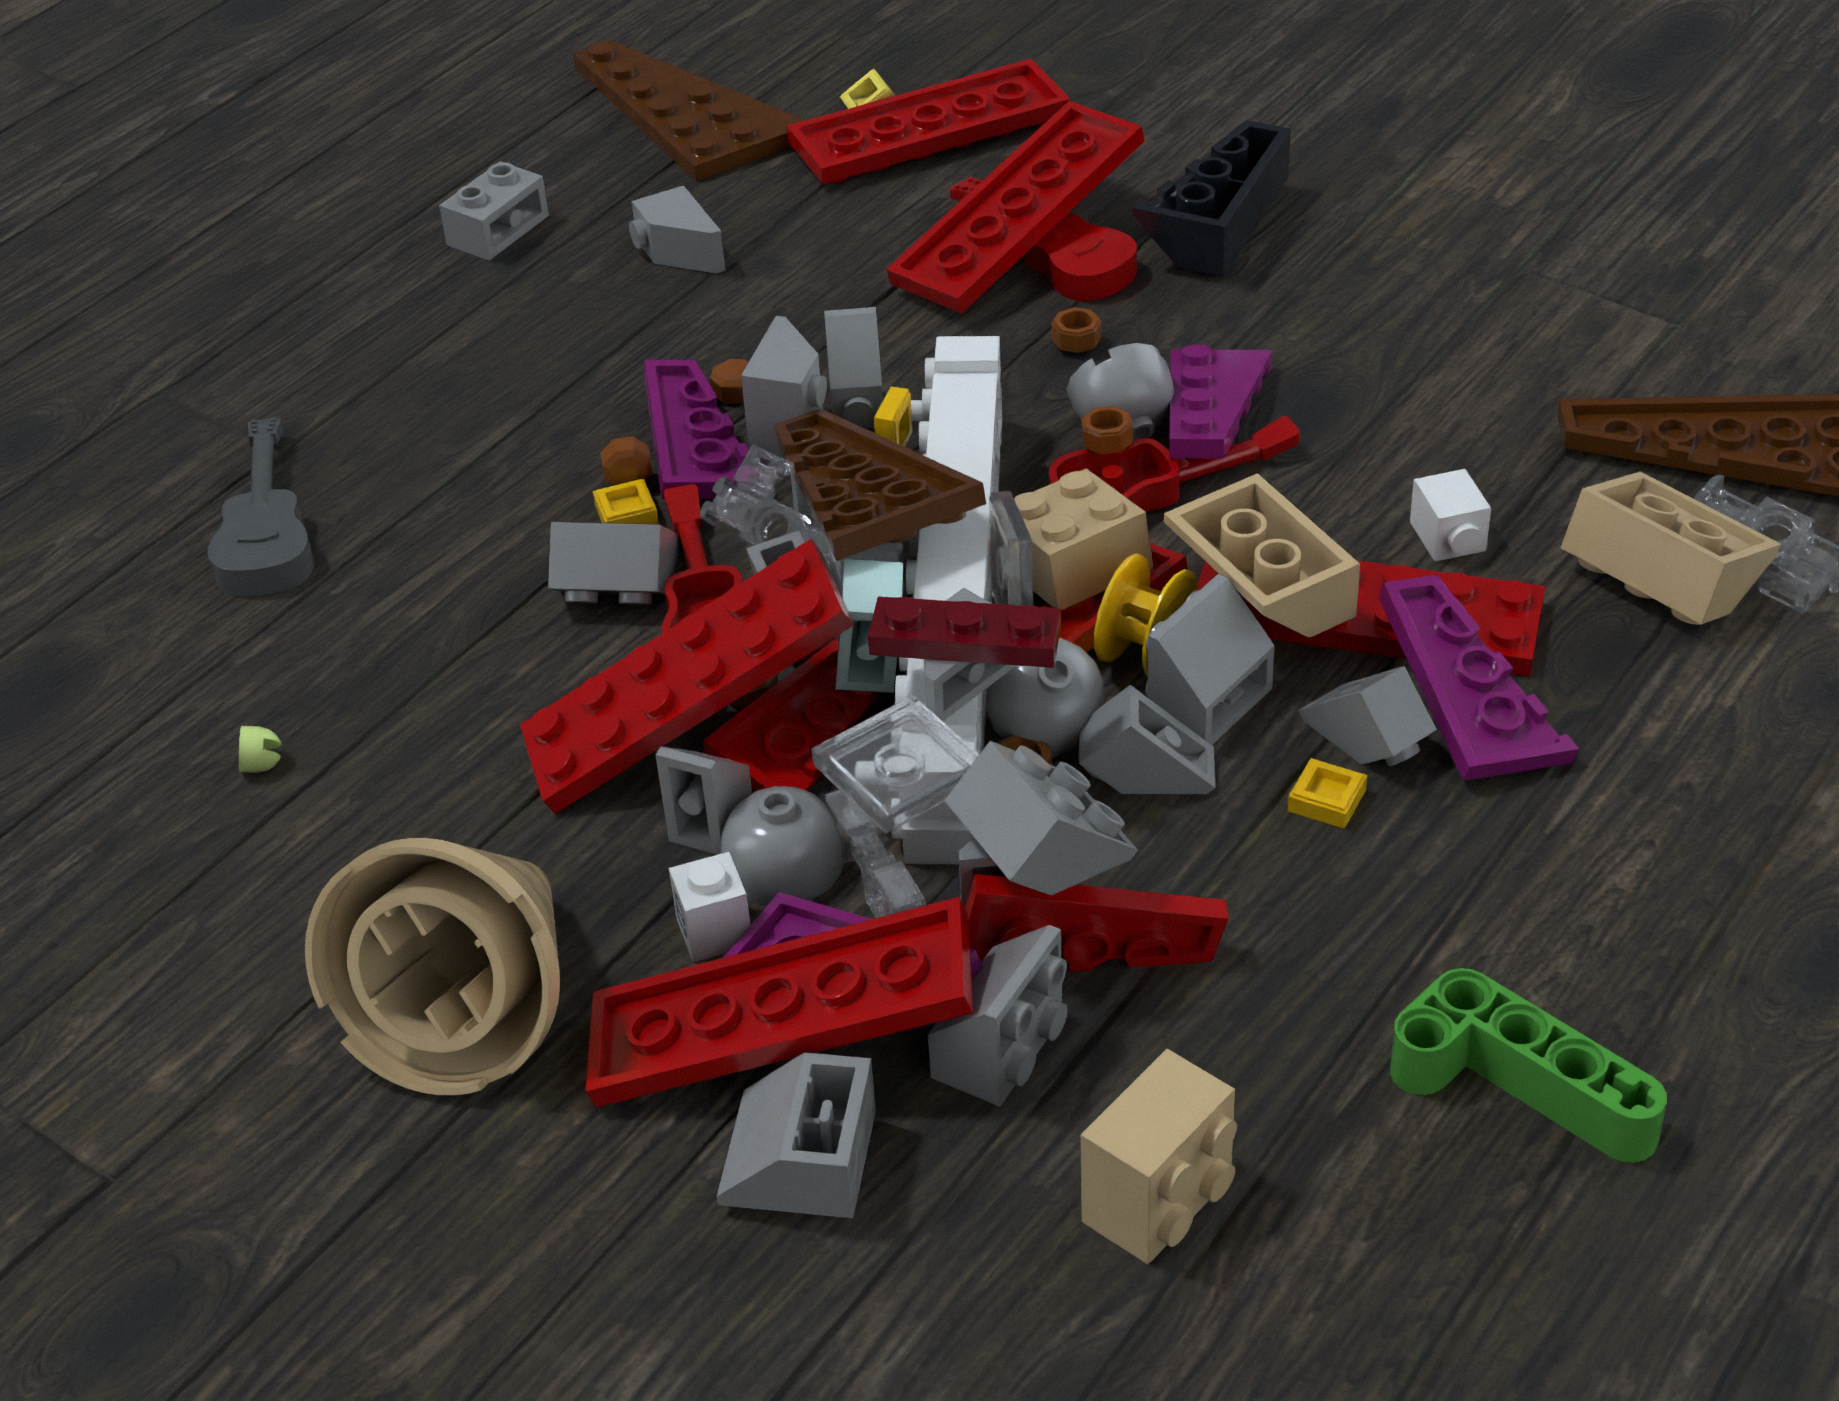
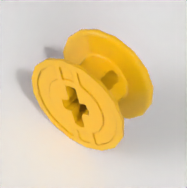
M1137 553L1127 557L1115 571L1108 584L1098 611L1094 631V650L1098 660L1110 663L1122 655L1131 641L1143 645L1142 665L1148 677L1147 638L1157 623L1167 620L1185 603L1192 592L1198 590L1195 574L1183 569L1173 575L1161 592L1150 588V567L1147 558Z

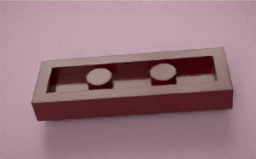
M878 596L868 633L869 655L1054 668L1061 631V608Z

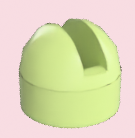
M241 726L239 772L259 773L270 770L277 764L281 755L269 751L281 746V741L274 732L260 726Z

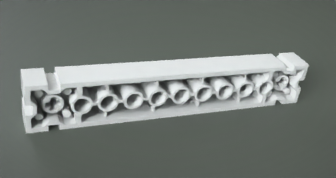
M1000 336L936 337L935 358H925L926 389L922 390V400H911L912 421H920L919 452L932 460L983 482L987 504L967 511L966 517L960 521L949 524L935 523L917 530V535L909 540L910 558H916V560H907L906 591L907 594L913 595L910 598L946 601L962 588H966L992 603L996 529L992 510L998 508L1000 446L1003 421L1000 383ZM899 657L900 671H906V675L896 676L895 704L896 711H903V716L892 717L891 740L892 752L899 753L900 758H889L888 765H858L855 775L856 788L859 790H888L889 796H899L900 802H892L891 836L892 839H903L904 864H959L958 851L974 836L944 800L984 749L987 689L938 726H934L927 721L924 659Z

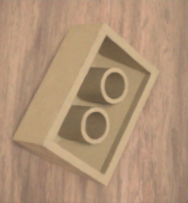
M1637 472L1582 488L1561 549L1578 557V562L1582 567L1596 573H1607L1624 582V587L1628 592L1638 597L1655 599L1672 608L1671 613L1679 620L1690 624L1702 625L1726 616L1733 611L1776 557L1781 544L1642 472Z
M1258 473L1164 513V523L1215 571L1227 577L1234 588L1262 615L1309 638L1356 617L1360 563Z

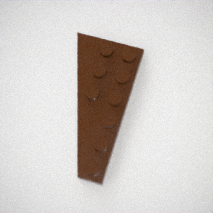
M612 40L595 42L589 45L587 49L573 53L575 69L696 182L791 148L792 146L788 142L787 125L805 121L795 115Z
M1839 394L1559 399L1557 418L1563 445L1566 449L1839 496Z
M821 408L774 425L778 445L836 561L886 542L899 543L910 540L917 535V530L935 523L949 524L960 521L966 517L967 511L987 504L983 482Z

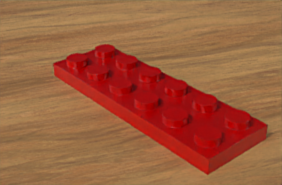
M1032 59L787 125V137L790 145L822 184L839 183L851 176L869 171H882L889 168L890 165L912 159H925L933 153L954 147H967L973 142L993 136H1006L1015 130L1032 125H1043L1071 99Z
M1072 101L1067 102L886 269L890 284L962 314L1145 142L1142 126Z
M809 539L794 550L783 554L769 566L744 582L736 584L722 596L697 612L684 617L675 626L645 645L636 648L625 658L598 675L587 679L581 686L548 707L542 708L531 718L520 724L542 801L555 814L854 626L826 560L812 539Z
M1206 561L1198 581V591L1219 574ZM1358 561L1360 563L1356 617L1310 638L1262 615L1239 593L1270 640L1407 659L1379 600L1380 591L1384 582L1438 575L1478 624L1480 629L1477 635L1487 648L1494 653L1500 651L1513 667L1511 674L1530 677L1545 586L1523 583L1516 580L1506 581L1469 576L1463 573L1417 569L1405 565Z
M960 897L594 991L586 1093L594 1105L600 1107L796 1058L804 1052L816 1053L972 1014L973 997L968 913Z

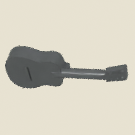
M272 417L270 419L251 420L248 422V437L252 447L251 492L233 496L224 502L222 506L223 523L208 546L207 554L216 585L221 591L229 595L262 596L286 591L306 581L314 568V558L308 534L303 526L295 493L286 489H272L273 446L279 443L284 430L281 418Z

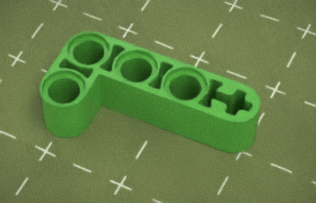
M1463 968L1447 971L1410 1003L1395 1020L1390 1075L1393 1082L1406 1092L1416 1095L1436 1093L1443 1089L1465 1067H1468L1616 1160L1630 1163L1645 1161L1655 1153L1658 1147L1667 1105V1093L1659 1081L1480 972Z

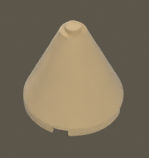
M399 839L367 850L339 870L329 880L318 896L309 917L305 940V961L309 984L318 1008L329 1005L336 1019L348 1034L341 1043L356 1059L379 1076L407 1089L434 1095L469 1094L481 1091L488 1083L500 1079L509 1073H514L532 1056L545 1039L555 1018L559 1001L560 970L552 890L547 876L539 867L530 862L438 839Z

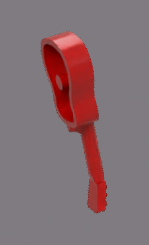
M968 177L964 181L950 187L951 199L961 201L982 180ZM1068 213L1024 255V261L1031 269L1043 273L1048 278L1052 287L1062 296L1077 301H1095L1121 291L1137 276V244L1132 237L1124 232L1090 224L1079 215Z
M1282 416L1251 435L1250 440L1231 445L1223 459L1169 458L1170 450L1158 441L1150 438L1133 440V443L1120 453L1100 455L1088 449L1076 450L1066 453L1053 461L1049 467V485L1059 481L1067 473L1088 469L1142 510L1148 512L1175 504L1180 499V483L1259 458L1264 461L1297 446L1300 442V430L1288 416Z
M695 484L666 488L664 491L665 504L674 532L679 533L687 570L673 574L665 581L664 591L668 612L663 621L661 633L678 624L684 617L697 612L722 596L736 584L743 582L740 571L734 566H708L700 529H702L699 492L698 486Z

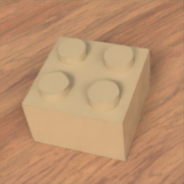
M1088 469L1067 473L1057 482L1034 492L1020 494L1011 502L992 510L1002 566L1053 608H1061V611L1105 591L1118 567L1127 557L1135 553L1146 557L1150 570L1153 569L1146 512Z
M1166 1049L1080 1135L1082 1223L1146 1264H1149L1166 1245L1170 1247L1177 1245L1188 1232L1196 1213L1209 1200L1216 1202L1221 1199L1233 1181L1235 1167L1232 1165V1147L1237 1131V1123L1234 1121L1235 1089L1171 1050Z

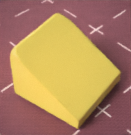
M873 69L845 91L840 98L849 109L896 95L876 70Z

